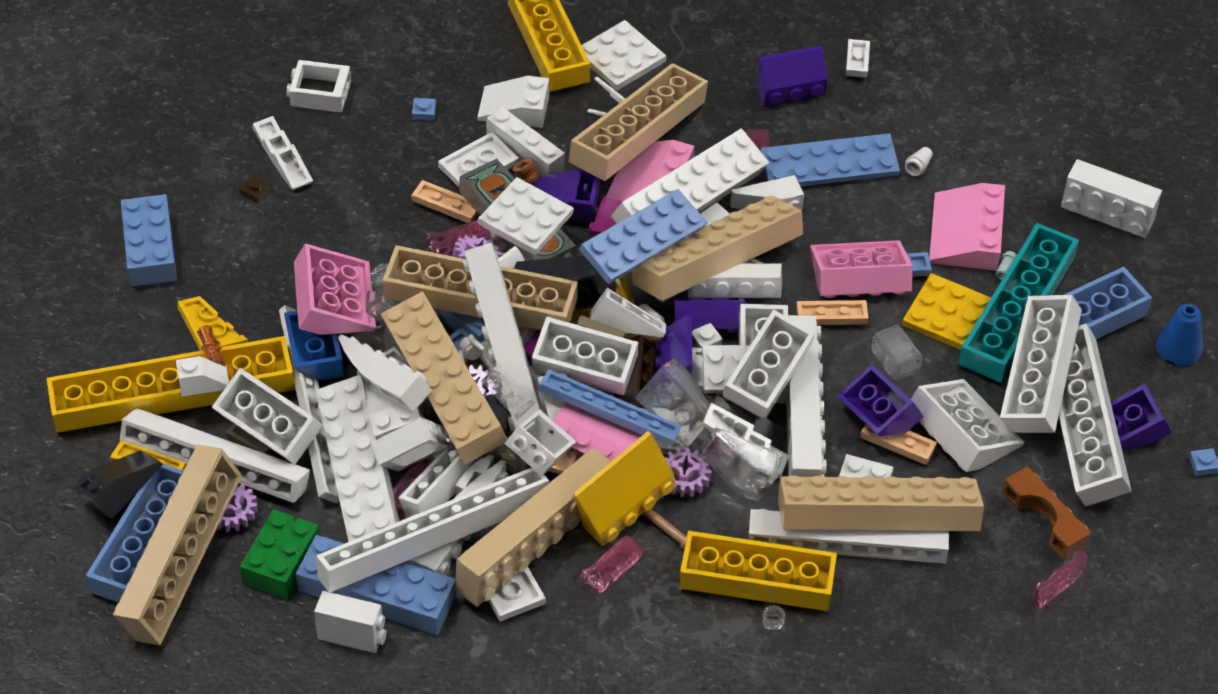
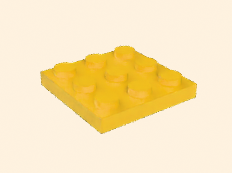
M931 273L903 318L902 326L961 350L991 297Z

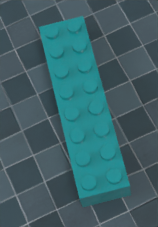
M1036 223L964 342L958 365L1002 383L1013 363L1028 296H1051L1054 294L1075 258L1078 239Z

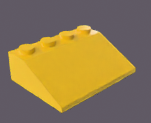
M647 431L576 490L573 495L584 529L604 546L607 542L615 540L619 532L626 526L634 524L638 516L645 510L648 511L653 508L656 501L663 495H668L674 489L676 481L674 473L655 439Z

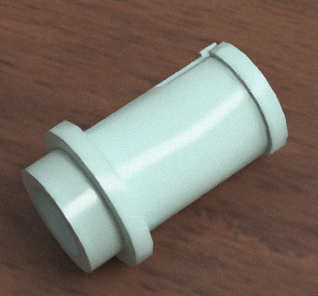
M1007 251L1002 254L1001 263L995 273L998 279L1002 280L1017 256L1016 253Z

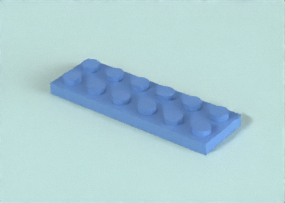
M890 133L761 148L760 151L769 161V164L764 168L767 181L795 175L800 187L897 176L900 172Z
M677 189L584 242L579 250L603 279L610 284L703 229L708 222L684 194Z

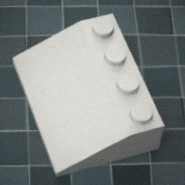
M964 379L919 386L911 398L924 416L919 421L931 437L936 439L942 446V449L952 456L958 466L966 472L982 469L1024 444V441L1016 433L1008 431L1000 416Z

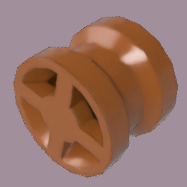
M531 158L524 159L513 167V172L521 180L529 184L534 183L541 176L539 170L534 168V161Z

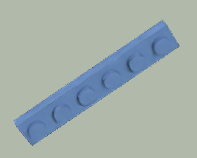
M549 369L538 388V391L644 435L649 431L656 441L670 447L673 446L681 429L679 424Z

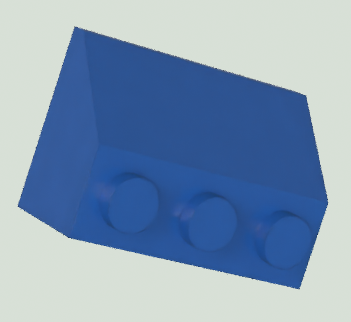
M298 311L284 313L295 370L320 381L344 377L337 334L320 335L301 330L298 324Z

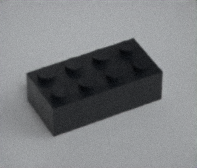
M585 256L517 261L514 267L517 270L578 281V300L575 309L593 308L606 288L613 292H616L617 289L616 282L613 281L608 284Z

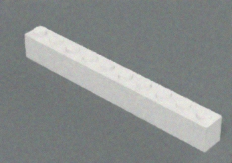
M531 467L316 555L317 577L330 593L499 523L548 485L549 480L545 475L541 476Z

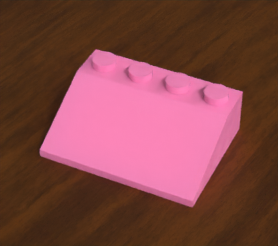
M675 140L654 142L617 172L605 198L620 201L627 200L693 159L694 145Z
M979 183L935 193L929 255L930 263L997 271L1001 254L1005 185Z
M900 240L810 245L815 280L820 296L834 298L837 295L855 297L866 293L881 295L885 292L903 294L905 291H912L913 265Z
M304 244L294 261L299 329L320 335L374 331L376 324L369 261Z
M566 402L553 419L560 428L576 441L570 451L577 452L579 458L591 448H594L612 461L642 436V434Z

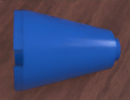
M1191 304L1181 305L1159 334L1156 341V350L1161 359L1164 361L1169 360L1174 362L1173 365L1181 367L1195 364L1202 355L1201 312L1196 306Z

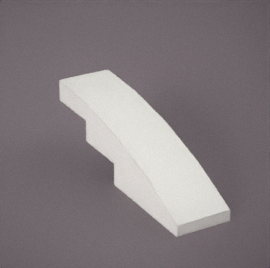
M271 116L253 123L252 128L263 148L292 191L313 183L294 144H290L283 130H280L274 117Z
M713 403L709 405L702 425L735 453L772 476L779 478L782 475L789 455L771 446L772 440L753 431L754 425Z

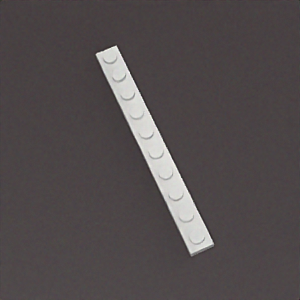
M284 305L279 310L292 366L299 407L323 425L316 390L319 389L318 381L313 377L296 371L294 367L284 313L297 310ZM322 426L308 446L317 493L320 498L338 503L340 500L324 427Z

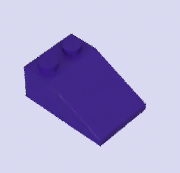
M1146 384L1111 401L1122 450L1152 444L1172 433Z

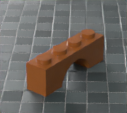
M1027 466L1004 480L1002 494L1017 510H1036L1044 514L1051 521L1053 529L1049 545L1064 561L1087 548L1091 535L1088 527L1073 515L1072 510L1057 498L1056 493L1042 482L1037 473H1034Z

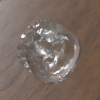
M775 605L766 607L762 618L764 627L772 631L783 627L785 622V611L783 608H779L778 605L777 607ZM768 616H771V617L778 616L780 619H779V621H778V620H775V619H774L773 621H772V620L769 621V618L767 619V617H768Z

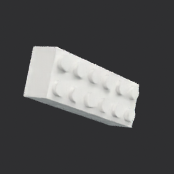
M1073 295L1028 296L1000 419L1010 433H1055L1082 312Z

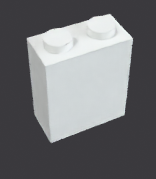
M322 591L314 611L317 638L376 653L379 644L383 645L386 638V630L383 629L385 616L382 615L381 605Z

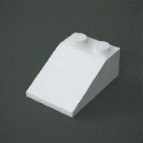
M525 76L485 86L477 117L478 121H486L488 116L503 107L526 125L543 128L549 99V78Z
M369 382L365 383L368 412L376 439L421 417L424 418L421 404L412 412L386 398Z

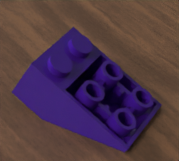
M574 169L539 177L532 184V186L573 207V214L568 220L593 222L600 192V179L583 169Z

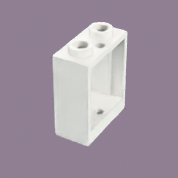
M298 60L297 67L292 70V83L288 84L286 91L287 97H290V105L293 107L342 113L351 83L350 66ZM302 78L336 82L333 92L300 88Z
M540 409L520 424L505 442L511 450L541 476L563 459L576 443L570 435Z
M422 417L371 442L378 464L397 472L449 447L446 441L448 435L444 427Z

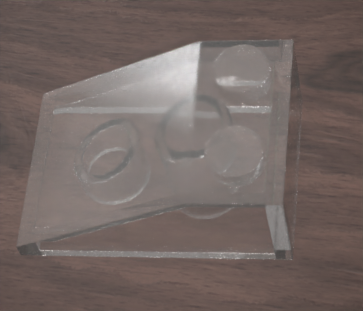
M673 358L658 370L635 399L650 413L681 425L676 439L685 448H688L705 429L702 422L709 408V403L693 376Z
M717 426L698 451V455L736 493L757 502L777 478L783 455Z

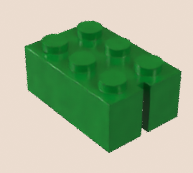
M273 509L240 565L242 583L288 599L297 584V570L315 536H320L319 526L300 518L294 521V516Z

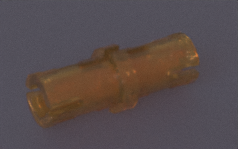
M209 325L200 327L197 334L203 345V353L210 361L222 366L226 365V361L221 353V344L216 340L212 327Z

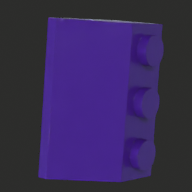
M822 46L759 57L756 88L764 106L826 94L828 78Z
M673 297L674 322L686 315H691L692 331L711 323L716 331L717 329H726V333H739L740 305L745 304L744 298Z
M686 315L666 327L665 335L660 337V340L655 341V354H659V357L656 356L655 371H659L655 376V387L660 388L659 397L666 398L667 395L671 396V398L688 399L693 366L691 315Z
M873 364L837 395L879 437L907 433L924 417L915 403Z

